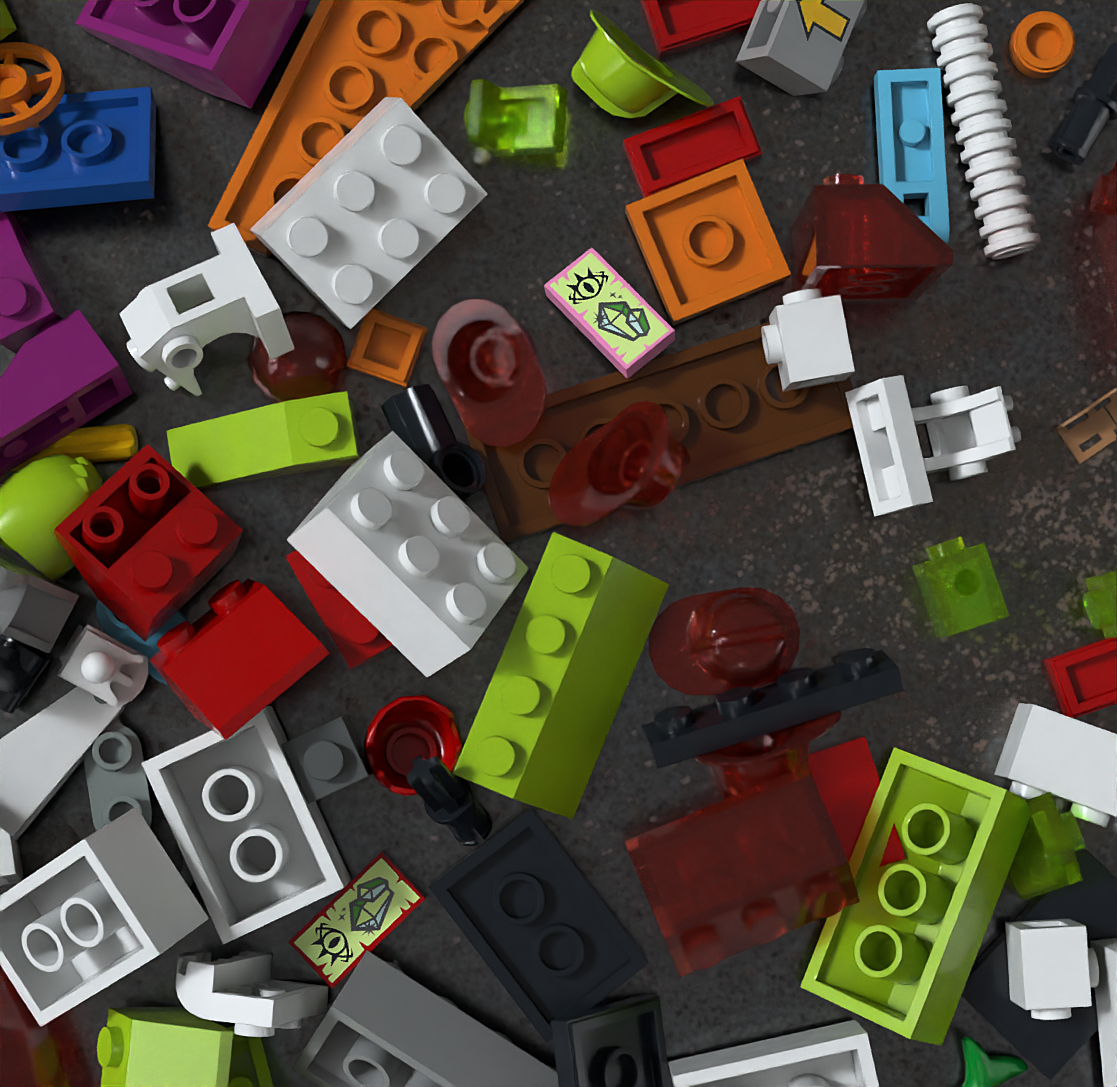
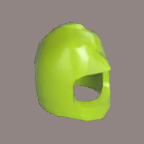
M64 454L50 455L32 461L14 472L0 486V545L8 550L16 551L54 582L58 581L75 567V564L54 535V529L103 485V480L94 465L82 456L72 458Z

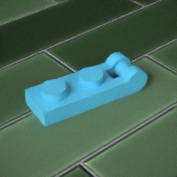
M940 68L877 70L874 76L882 248H903L905 241H925L927 247L947 246L950 230ZM904 199H924V216L905 217Z

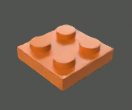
M743 158L630 203L625 207L626 215L672 326L785 281L791 275Z

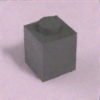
M349 715L341 716L281 744L308 804L371 775L364 756V747Z

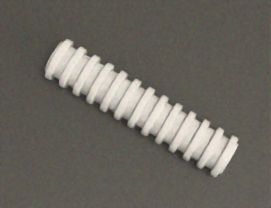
M965 3L937 12L927 22L929 32L936 34V37L932 40L933 50L941 52V56L936 61L938 68L946 72L941 78L942 86L945 89H950L951 92L946 97L947 106L955 108L956 111L951 115V121L953 126L960 127V131L955 137L957 144L964 145L965 150L960 153L962 163L969 164L970 167L965 172L967 182L974 183L975 188L970 191V197L972 201H978L979 207L974 210L976 219L983 220L984 226L979 229L980 237L988 239L989 245L984 248L985 257L1003 259L1033 250L1041 242L1039 233H1032L1031 226L1036 224L1034 214H1027L1026 208L1031 205V199L1029 195L1022 194L1021 189L1026 186L1025 176L1017 174V170L1022 165L1020 157L1012 155V151L1017 148L1015 138L1008 137L1007 135L1012 129L1010 119L1003 118L1002 115L1007 111L1006 101L998 99V95L1002 92V85L1000 81L993 80V76L998 73L995 62L988 60L993 54L991 44L984 43L983 40L988 36L987 26L979 24V20L983 17V10L979 5Z

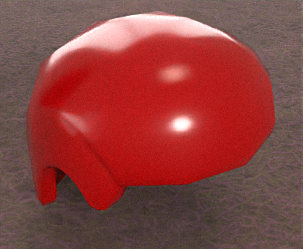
M426 695L399 697L378 710L367 727L364 739V756L372 776L380 786L402 796L418 795L409 785L406 778L407 774L414 768L412 760L415 757L423 755L426 759L437 756L453 773L462 752V742L453 712L447 706Z

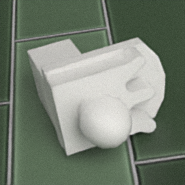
M89 624L85 628L78 625L59 657L62 667L57 673L59 677L108 702L110 706L119 708L133 701L144 688L149 674L148 657Z

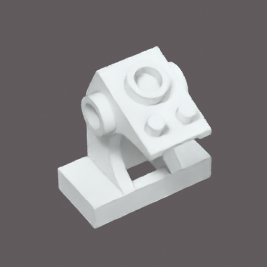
M234 223L211 232L219 255L145 287L139 292L137 298L119 313L131 337L126 345L132 357L146 371L152 373L157 369L165 374L167 377L164 378V381L172 391L182 386L195 396L202 394L194 376L193 368L203 358L202 348L220 336L230 333H247L259 337L271 360L295 349L280 307ZM211 300V301L206 302V303H204V304H202V305H200V306H197L198 304H200V303H202V302Z
M903 375L882 378L845 392L874 517L933 502L927 474L948 470L950 481L987 473L986 461L1016 450L1014 443L1021 441V433L1018 426L1010 427L1007 411L1013 410L1012 397L1009 394L1003 396L1001 386L971 396L967 385L941 390L930 394L931 406L911 408ZM926 423L934 457H922L915 425Z

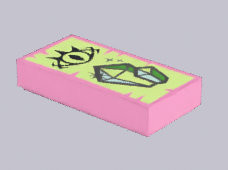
M592 247L544 285L546 296L627 379L676 340L675 330Z

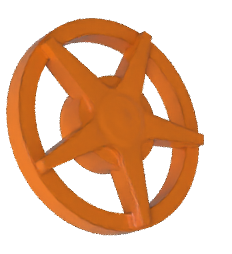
M1 43L0 60H5L3 64H0V113L13 112L16 116L0 119V136L17 133L30 127L33 129L38 128V123L49 116L58 106L65 90V78L58 60L51 52L31 43ZM17 58H26L40 62L50 72L27 76L25 70L17 65ZM49 88L46 95L32 108L28 107L27 103L32 95Z

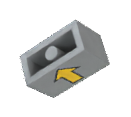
M761 0L735 62L793 96L826 92L842 70L844 64L843 51L852 29L857 26L865 14L867 0Z

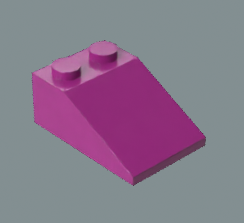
M88 0L75 24L82 30L206 93L252 108L310 0Z

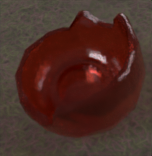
M292 310L283 312L282 315L295 349L272 360L261 339L252 336L246 356L247 368L251 383L268 401L275 404L283 401L326 395L340 385L347 363L343 337L333 323L327 322L325 317L305 311Z

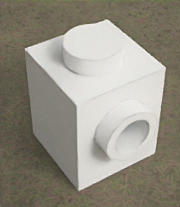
M814 288L784 295L782 297L784 305L775 306L769 316L770 325L762 326L761 328L766 361L768 364L778 363L783 392L846 380L855 370L840 294L822 298L821 289Z
M1069 918L1005 922L1011 1001L1025 1010H1031L1032 1018L1043 1020L1071 1017V1007L1092 1006L1091 988L1098 986L1099 966L1094 949L1087 946L1085 925Z

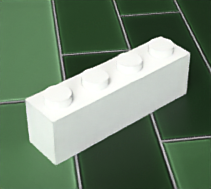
M1019 703L994 775L1012 781L1009 791L1026 800L1046 806L1049 795L1073 803L1069 815L1107 828L1110 817L1117 819V734L1034 704Z

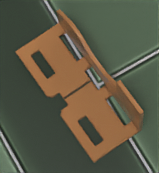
M1117 387L1055 427V430L1079 464L1116 440L1117 435L1113 430L1117 428ZM1106 398L1110 399L1111 402L1098 411L1094 409L1097 404ZM1086 413L1088 416L1068 430L1066 428V425ZM1098 434L1102 440L1083 452L1079 445Z

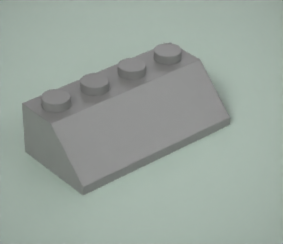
M369 951L365 952L292 1070L319 1087H559L556 1068L540 1062L514 1045L504 1034L487 1028L459 1010L451 1000L434 994L406 976L395 964L383 961Z

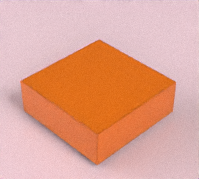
M372 308L363 319L347 367L350 370L408 390L429 332L428 328Z

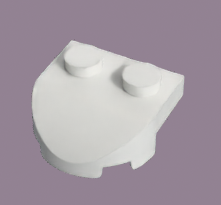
M192 951L178 955L176 992L182 1005L190 1013L200 1018L235 1023L234 1033L237 1035L269 1037L274 1036L275 1028H301L303 1019L327 1012L329 986L270 979L273 953L242 951L238 956H233V958H218V961L211 962V952Z

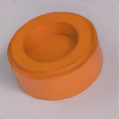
M1048 11L1032 13L1018 24L1010 37L1008 45L1010 59L1016 69L1028 77L1044 79L1054 76L1064 68L1074 53L1076 44L1074 31L1070 24L1056 13Z

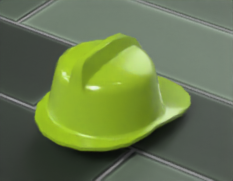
M592 9L590 11V17L598 28L583 50L581 57L574 65L571 76L573 81L602 109L614 116L625 118L646 116L677 93L702 105L713 106V99L693 81L642 49L607 16L597 10Z

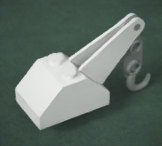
M77 686L0 739V887L18 884L24 880L17 840L83 760L93 824L96 831L134 807H137L148 826H151L152 809L146 773L141 764L144 762L141 743L137 735L131 729L122 725L119 719L126 704L119 708L112 707L108 702ZM183 858L180 875L190 888L194 879Z

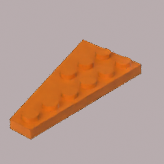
M320 0L208 224L210 230L214 232L234 223L247 248L268 258L272 253L250 229L385 97L402 98L414 112L525 0Z

